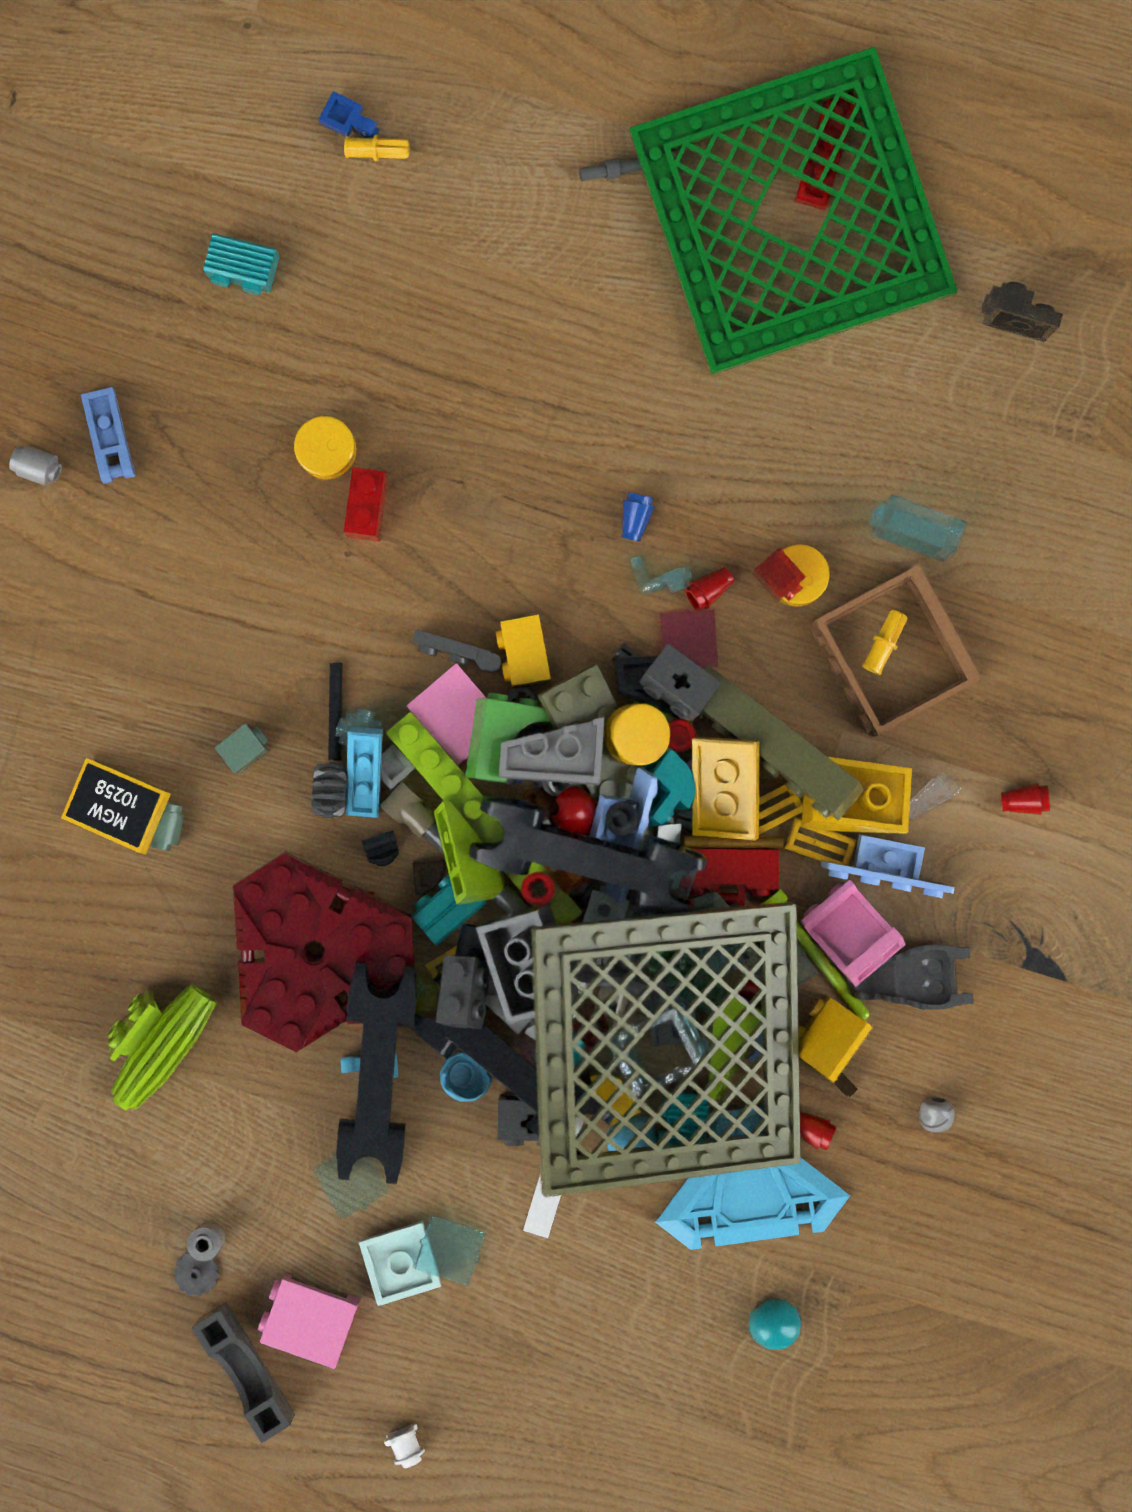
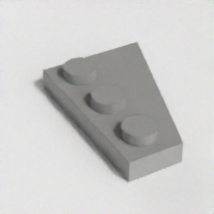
M604 717L542 734L538 733L502 742L499 778L600 785Z

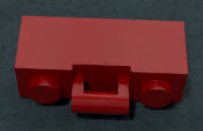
M693 849L707 857L708 861L705 870L678 871V888H685V895L705 894V889H711V893L717 892L728 906L734 902H737L739 906H745V889H751V895L771 896V889H779V850ZM719 885H737V893H719Z

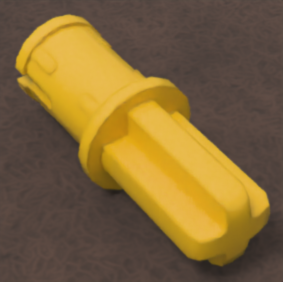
M374 135L373 138L346 136L344 141V154L346 158H373L374 161H379V158L406 159L410 153V145L407 139L379 138V135Z
M896 610L889 612L878 636L874 635L873 637L875 642L862 665L864 669L881 676L892 650H897L898 648L895 644L908 620L905 614Z

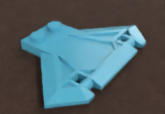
M764 1105L757 1106L764 1112ZM743 1108L726 1111L735 1118ZM752 1109L741 1124L751 1132L763 1118ZM720 1113L709 1128L720 1136L731 1121ZM737 1127L730 1136L745 1133ZM800 1157V1164L687 1178L655 1223L690 1250L701 1249V1238L714 1236L715 1246L799 1235L798 1225L811 1223L813 1233L823 1232L850 1195ZM820 1201L814 1210L813 1202ZM809 1202L810 1210L796 1211L795 1204ZM711 1216L712 1223L698 1224V1217Z

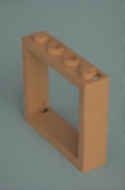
M920 564L812 622L814 629L811 630L814 640L819 647L825 646L830 656L827 658V663L835 676L840 674L846 685L842 687L845 697L851 705L856 703L861 713L858 716V720L866 733L871 732L873 737L884 733L982 680ZM908 583L960 680L879 722L832 636L828 625Z

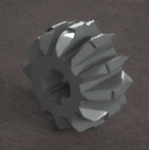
M336 763L317 764L314 768L311 810L314 815L323 816V818L342 817L345 813L347 769L345 766L337 765Z

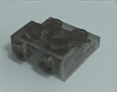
M1008 282L1007 284L1002 283L1000 287L993 285L990 294H986L981 307V313L985 314L983 325L1045 342L1059 328L1063 314L1055 312V308L1047 304L1038 303L1031 305L1035 292L1026 290L1027 287L1024 284Z

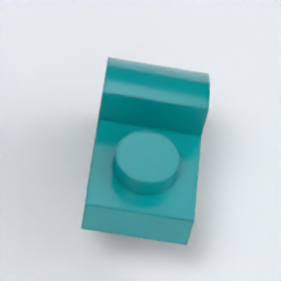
M667 749L656 762L643 766V769H646L658 778L657 793L652 799L647 827L666 824L673 817V810L689 809L694 799L695 781L690 768L672 749Z

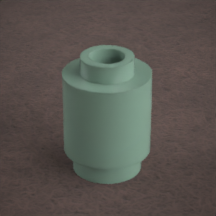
M167 803L152 838V848L171 851L172 845H179L184 815L181 814L183 806Z

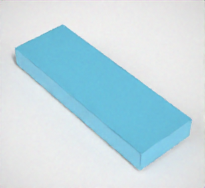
M349 726L346 815L379 818L383 729Z

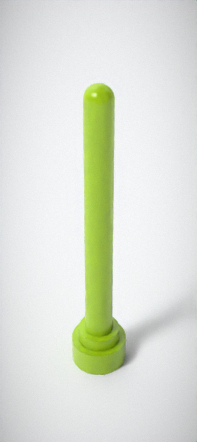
M779 888L773 891L771 896L765 897L760 902V905L785 903L788 897ZM796 919L798 943L855 1015L863 1020L868 1019L870 1015L869 1010L860 999L853 997L847 982Z

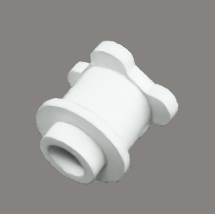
M416 1423L386 1435L387 1439L384 1440L385 1446L391 1445L396 1457L393 1460L395 1465L402 1464L403 1468H409L422 1460L420 1456L425 1452V1449L419 1446L415 1436V1430L418 1429Z

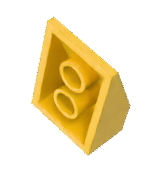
M828 757L856 778L864 789L839 821L832 815H829L826 819L811 806L814 801L804 794L801 827L840 832L907 834L909 828L912 768Z
M826 995L824 1000L818 998L810 1008L808 1014L812 1017L805 1027L802 1025L798 1026V1049L801 1059L834 1083L873 1026Z

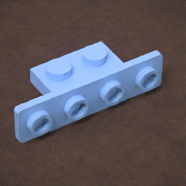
M637 768L629 798L600 795L589 836L640 850L643 833L649 823L648 814L652 799L657 793L658 778L646 769ZM626 800L638 802V825L635 831L631 833V836H617L613 834L606 823L608 809L613 804L626 802ZM606 883L605 893L617 903H624L630 889Z
M860 834L858 836L853 866L823 860L820 866L829 869L828 876L848 879L850 873L860 875V882L879 886L880 880L892 882L891 888L911 892L912 886L924 888V895L943 898L944 892L954 894L955 889L952 886L919 880L925 847Z

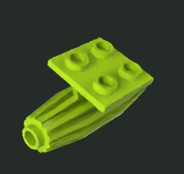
M191 983L162 1011H160L154 1000L153 991L148 988L143 995L138 993L132 999L127 1008L130 1011L123 1022L117 1020L107 1034V1037L110 1038L107 1044L109 1046V1059L115 1062L119 1055L128 1056L111 1088V1092L114 1095L112 1101L117 1106L126 1111L130 1108L138 1109L169 1079L199 1039L217 1004V1001L209 993Z

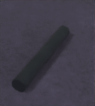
M330 663L328 761H341L343 663Z

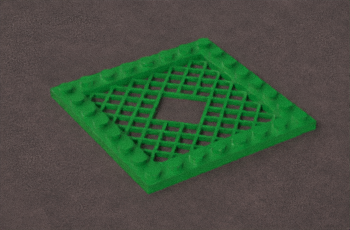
M875 46L629 128V133L711 376L955 295L958 292ZM853 92L855 97L847 93ZM839 97L856 105L849 120L832 112ZM834 98L829 109L816 104ZM803 108L798 120L786 114ZM808 108L825 115L818 130L802 122ZM858 110L860 111L865 128L853 122ZM772 118L767 130L756 125V123ZM778 118L794 125L788 140L771 132ZM829 118L845 125L839 140L822 132ZM747 128L763 135L757 150L741 143ZM798 128L815 136L808 150L792 143ZM850 128L866 136L859 150L843 143ZM741 129L736 140L725 135L726 133ZM717 138L733 146L726 160L710 153ZM768 138L784 146L778 160L761 153ZM819 138L835 146L829 160L812 153ZM711 139L706 150L694 145ZM869 141L875 158L863 153ZM686 148L702 156L696 170L679 163ZM737 148L753 156L747 171L730 163ZM788 148L805 156L798 171L781 163ZM680 149L676 159L674 160L672 151ZM839 149L856 156L849 171L833 163ZM706 159L723 166L716 181L700 173ZM757 159L774 166L767 181L751 173ZM809 159L825 166L818 181L802 173ZM860 159L876 166L870 181L853 173ZM727 169L743 176L737 191L720 183ZM778 169L836 197L809 252L751 224ZM829 169L845 176L839 191L823 184ZM678 170L692 176L686 190H684ZM879 171L886 189L874 184ZM696 179L712 186L706 201L690 194ZM747 179L764 186L757 201L741 194ZM850 179L866 187L860 201L843 194ZM717 189L733 196L727 211L710 204ZM870 189L887 197L880 212L863 204ZM737 199L754 207L747 222L730 214ZM840 199L856 207L849 222L833 214ZM688 200L702 206L696 221ZM889 202L896 219L884 214ZM707 209L723 217L716 232L700 224ZM860 209L877 217L870 232L853 224ZM727 220L744 227L737 242L721 235ZM829 220L846 227L839 242L823 235ZM880 220L897 227L890 242L874 235ZM748 230L764 237L757 252L741 245ZM850 230L866 237L860 252L843 245ZM699 231L713 237L706 252ZM900 233L906 250L895 245ZM717 240L733 247L727 262L710 255ZM768 240L784 247L778 263L761 255ZM819 240L836 248L829 263L812 255ZM870 240L887 248L880 263L863 255ZM738 250L754 258L747 273L731 265ZM789 250L805 258L798 273L782 265ZM840 250L856 258L849 273L833 265ZM891 250L907 258L901 272L884 265ZM758 260L775 268L768 283L751 275ZM809 260L826 268L819 283L802 275ZM709 261L723 268L717 282H715ZM860 261L877 268L870 283L854 276ZM911 263L914 272L905 275ZM727 271L744 278L737 293L721 286ZM778 271L795 278L788 293L772 286ZM829 271L846 278L839 293L823 286ZM881 271L895 277L894 279L874 285ZM748 281L764 288L758 303L741 296ZM799 281L815 288L809 303L792 296ZM850 281L864 287V289L844 295ZM768 291L785 299L778 314L761 306ZM819 291L834 298L813 305ZM719 292L733 298L727 313ZM738 301L754 309L747 324L731 316ZM789 301L804 308L782 316ZM758 311L773 318L751 326ZM730 323L742 329L732 332Z

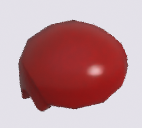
M577 785L566 788L556 798V802L559 805V813L551 816L554 826L587 835L591 831L598 805L597 801L591 794Z

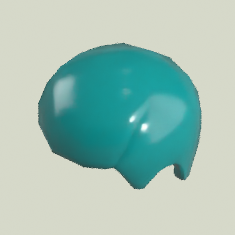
M772 1298L764 1300L749 1315L748 1330L753 1340L763 1348L783 1350L792 1345L800 1335V1315L796 1307L784 1299Z

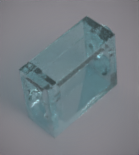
M892 494L885 502L880 501L878 507L875 506L869 521V525L874 526L871 536L943 562L956 553L967 523L961 519Z
M683 1001L677 1003L684 1010L686 1009ZM672 1005L663 1011L650 1028L672 1019L692 1061L653 1078L662 1087L684 1078L710 1048L704 1037L700 1038L695 1026ZM692 1012L690 1015L696 1020L695 1015ZM646 1016L628 1025L637 1032L649 1017ZM621 1027L609 1041L621 1050L633 1035L624 1027ZM633 1046L626 1056L647 1073L635 1046ZM611 1049V1051H612V1053H613V1055H614V1057H615V1056L617 1055V1053H615V1052ZM623 1059L618 1064L626 1079L634 1068ZM639 1073L629 1085V1088L633 1094L639 1097L649 1086L650 1082Z

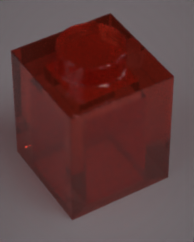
M780 547L752 572L777 603L783 597L789 602L803 589L800 583L806 578Z

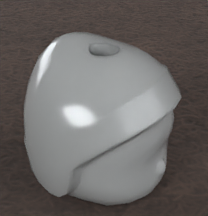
M930 1097L922 1101L918 1116L919 1122L927 1131L934 1133L943 1132L951 1128L954 1122L955 1110L948 1100L940 1097Z

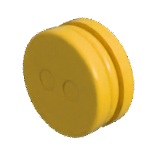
M318 416L308 420L300 427L294 441V451L298 462L308 474L318 479L330 480L344 475L352 467L356 458V442L350 429L342 421L334 417Z
M795 544L782 549L771 561L767 572V582L773 596L781 603L792 607H802L816 601L826 590L830 578L829 566L824 556L815 548L803 544Z
M628 704L619 707L609 716L604 729V740L609 753L617 761L626 765H648L660 759L667 750L670 741V728L663 713L654 706L648 704Z

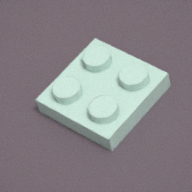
M423 1221L359 1241L377 1306L441 1287L442 1283Z

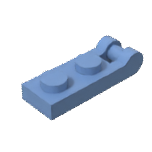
M110 387L81 394L102 483L114 482V478L124 476L125 479L135 477L136 472L131 459L115 389ZM118 455L120 464L110 466L108 457Z

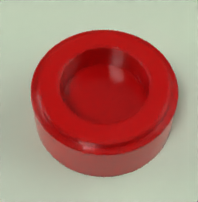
M685 719L670 721L668 723L670 728L668 748L674 752H684L691 748L692 738L696 736L694 726Z

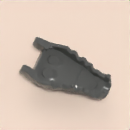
M924 945L912 948L906 952L894 954L858 986L855 987L848 980L850 993L853 997L860 1000H883L923 1010H941L960 1005L974 1004L973 993H957L955 959L970 958V947Z

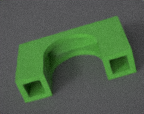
M488 693V698L476 700L465 777L493 782H507L506 778H499L501 743L514 740L524 727L535 722L545 724L554 731L544 708L538 707L539 701L520 698L519 704L507 702V695ZM573 783V784H572V786H576V785H577V786L583 788L582 784H576V783Z

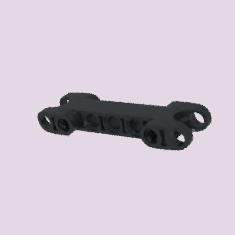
M503 797L482 798L480 809L502 823L505 837L496 843H471L469 856L476 861L494 869L516 875H528L531 864L534 862L633 889L630 903L640 909L658 914L694 911L695 903L676 893L672 889L669 879L675 872L680 870H705L708 859L700 852L682 844L656 837H648L644 850H639L544 824L542 821L545 809L529 802Z
M356 961L348 995L347 1022L363 1023L356 1119L340 1118L336 1149L339 1180L350 1179L352 1167L357 1160L363 1157H372L382 1163L386 1183L397 1184L403 1160L406 1123L390 1122L398 1026L414 1028L417 1001L415 965H404V972L397 986L391 989H381L372 984L369 979L367 961Z
M440 972L433 979L439 987L441 986L442 973ZM485 1005V1007H486L485 1013H486L487 1010L489 1009V1007H488L487 1005ZM415 1014L413 1030L438 1053L448 1059L456 1048L459 1047L537 1113L526 1126L539 1136L537 1068L484 1024L482 1030L450 1027L436 1023V1017L429 1019ZM574 1082L575 1103L585 1092L576 1082ZM590 1096L579 1111L582 1114L594 1116L602 1105ZM607 1111L601 1119L609 1125L614 1119V1115ZM576 1147V1155H583Z

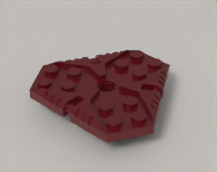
M285 851L233 885L237 949L241 950V959L238 961L241 1023L252 1031L294 1052H298L347 1021L348 1000L342 1003L338 994L345 990L349 995L357 960L367 961L369 979L377 988L391 989L397 986L401 981L404 965H415L413 918L411 914L356 886L353 891L342 886V879ZM334 897L346 902L343 911L331 905ZM311 941L321 943L324 947V953L322 955L310 953L307 944ZM264 949L265 958L255 959L254 950Z

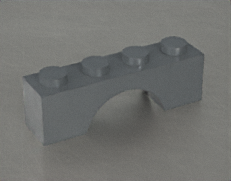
M223 1303L199 1318L192 1327V1330L207 1355L215 1359L229 1375L240 1396L244 1416L261 1444L289 1427L295 1413L228 1303Z

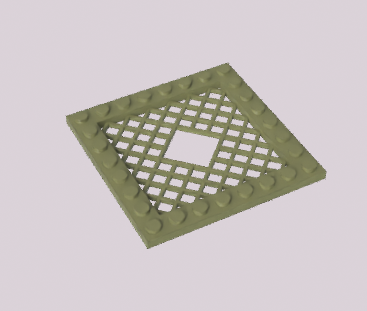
M785 902L531 927L541 1193L544 1197L800 1164L796 904ZM760 941V949L753 942ZM742 943L732 955L721 946ZM749 946L759 957L747 970L737 959ZM709 947L700 959L689 948ZM677 950L668 962L656 953ZM716 950L728 959L717 973L713 972L705 964ZM645 953L635 965L623 956ZM686 953L696 963L683 977L673 966ZM612 956L602 969L591 960V958ZM653 956L663 967L650 980L640 969ZM620 959L631 970L618 984L607 973ZM579 960L570 970V961ZM587 962L598 974L585 988L574 976ZM734 964L744 975L731 988L721 978ZM760 966L761 982L753 975ZM700 968L704 969L712 977L701 991L689 982ZM668 971L680 980L669 995L657 986ZM637 974L648 985L635 999L624 988ZM605 978L615 989L601 1002L591 991ZM750 979L760 990L748 1003L738 992ZM571 982L582 991L572 1004ZM719 983L728 991V994L715 1006L706 998V995ZM687 986L697 996L684 1010L674 999ZM654 989L664 1000L651 1013L641 1003ZM622 993L632 1003L619 1017L608 1006ZM588 996L599 1007L586 1021L575 1010ZM735 997L745 1007L732 1021L722 1011ZM760 1000L762 1005V1015L756 1009H754V1007ZM701 1001L705 1002L713 1010L702 1024L698 1023L690 1015ZM669 1004L713 1042V1045L671 1094L626 1056ZM638 1007L649 1018L636 1032L625 1021ZM605 1011L616 1022L603 1036L592 1025ZM751 1012L761 1022L748 1035L738 1025ZM572 1015L583 1024L573 1037ZM719 1015L729 1026L716 1039L706 1029ZM623 1026L633 1036L619 1050L609 1040ZM590 1030L600 1040L587 1054L577 1045V1042ZM736 1030L745 1038V1041L732 1053L723 1043ZM761 1032L762 1047L754 1041ZM606 1044L617 1055L604 1069L593 1058ZM750 1045H753L762 1054L749 1068L739 1058ZM720 1048L730 1058L719 1071H716L707 1062ZM573 1049L584 1057L574 1070ZM623 1059L634 1069L621 1083L610 1073ZM736 1062L746 1073L733 1086L723 1076ZM591 1063L601 1074L588 1087L578 1076ZM762 1064L763 1079L755 1073ZM705 1066L715 1076L702 1090L692 1079ZM640 1073L650 1084L637 1097L627 1087ZM753 1077L762 1087L749 1100L740 1090ZM608 1078L618 1088L607 1101H604L595 1093V1090ZM719 1081H722L731 1090L718 1104L708 1094ZM574 1082L585 1090L576 1103L574 1099ZM689 1084L699 1094L686 1108L676 1098ZM657 1088L667 1098L654 1112L644 1101ZM625 1092L635 1102L622 1116L611 1106ZM737 1095L747 1104L734 1118L725 1110V1107ZM592 1096L602 1106L589 1120L579 1109ZM762 1097L764 1112L756 1106ZM706 1099L715 1109L702 1122L693 1114V1111ZM674 1103L683 1113L670 1126L661 1118V1115ZM641 1106L651 1117L638 1130L628 1120ZM753 1109L763 1119L750 1132L741 1122ZM609 1111L619 1121L606 1134L596 1126V1123ZM722 1113L731 1123L718 1136L709 1126ZM575 1115L586 1123L577 1136ZM690 1117L699 1125V1128L687 1140L677 1130ZM656 1121L668 1130L657 1144L645 1136ZM626 1125L636 1135L623 1149L613 1138ZM737 1127L745 1133L730 1136ZM591 1129L603 1138L592 1152L580 1144ZM705 1131L713 1137L698 1140ZM673 1135L681 1141L666 1144ZM641 1139L649 1145L634 1148ZM608 1143L617 1149L615 1151L602 1152ZM576 1147L584 1154L576 1155Z

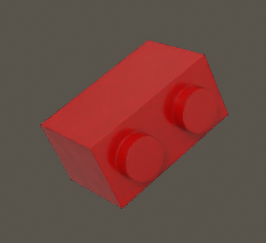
M352 467L343 530L347 538L380 541L388 483L385 471Z

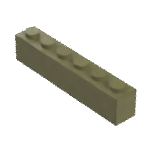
M707 665L704 670L720 681L721 685L697 717L700 720L704 716L713 722L711 728L723 738H727L730 735L734 739L759 741V759L763 761L760 766L774 778H777L778 775L788 781L786 787L799 798H802L805 794L813 800L814 803L811 806L827 819L829 815H832L839 821L864 791L861 783L719 672Z

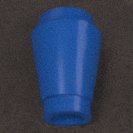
M628 492L627 500L623 499L622 538L641 542V537L655 506H652L653 497Z

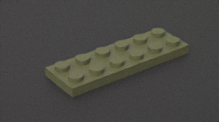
M597 664L585 668L537 695L554 730L574 724L590 722L604 717L605 729L609 716L618 709ZM603 730L600 785L582 784L585 791L594 797L597 804L600 795L629 798L637 768H643L644 765H626L617 761L606 747ZM671 818L664 825L675 824L673 818ZM650 826L644 830L640 850L642 849L645 835L657 837L659 826Z

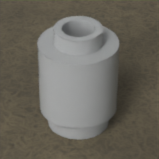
M26 445L25 447L17 446L14 449L10 458L9 469L16 472L18 477L49 486L51 482L58 480L62 465L58 463L57 455Z
M213 1222L200 1224L188 1237L187 1250L189 1254L198 1261L213 1259L224 1246L225 1233L223 1229ZM201 1239H205L209 1243V1247L205 1246Z

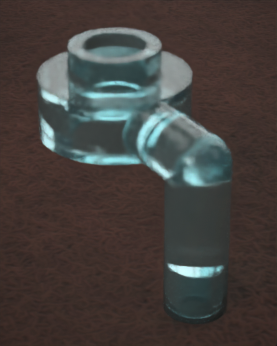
M642 556L629 560L639 590L644 595L668 588L669 592L673 593L687 588V581L693 579L689 566L650 580Z

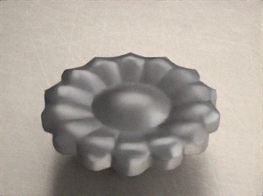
M184 1253L182 1259L177 1260V1267L173 1271L176 1275L174 1281L176 1284H179L181 1291H186V1294L189 1296L193 1294L201 1296L202 1293L207 1294L212 1287L216 1286V1279L219 1278V1272L217 1271L219 1265L214 1262V1258L208 1261H198L189 1253Z

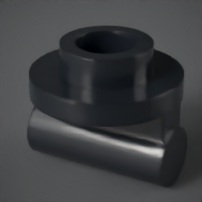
M626 800V802L615 803L608 809L606 823L613 834L617 836H631V833L635 831L638 825L637 810L639 803L633 800Z
M393 830L362 840L367 860L371 864H376L377 866L389 865L399 854Z

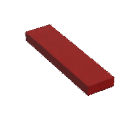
M853 92L847 93L855 97ZM839 97L832 112L849 120L856 105ZM834 98L825 100L822 107L829 109ZM821 113L819 115V119L816 126L817 130L819 129L825 117V115ZM829 118L822 132L839 140L845 125ZM819 138L812 153L829 160L835 146ZM839 149L833 161L838 166L843 152L842 149ZM809 159L803 174L818 181L825 166ZM829 169L823 184L832 188L837 172ZM800 180L794 202L825 210L830 194Z

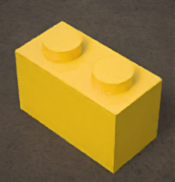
M539 615L501 621L502 630L495 632L499 650L505 649L508 662L501 663L505 682L511 681L513 688L551 682Z

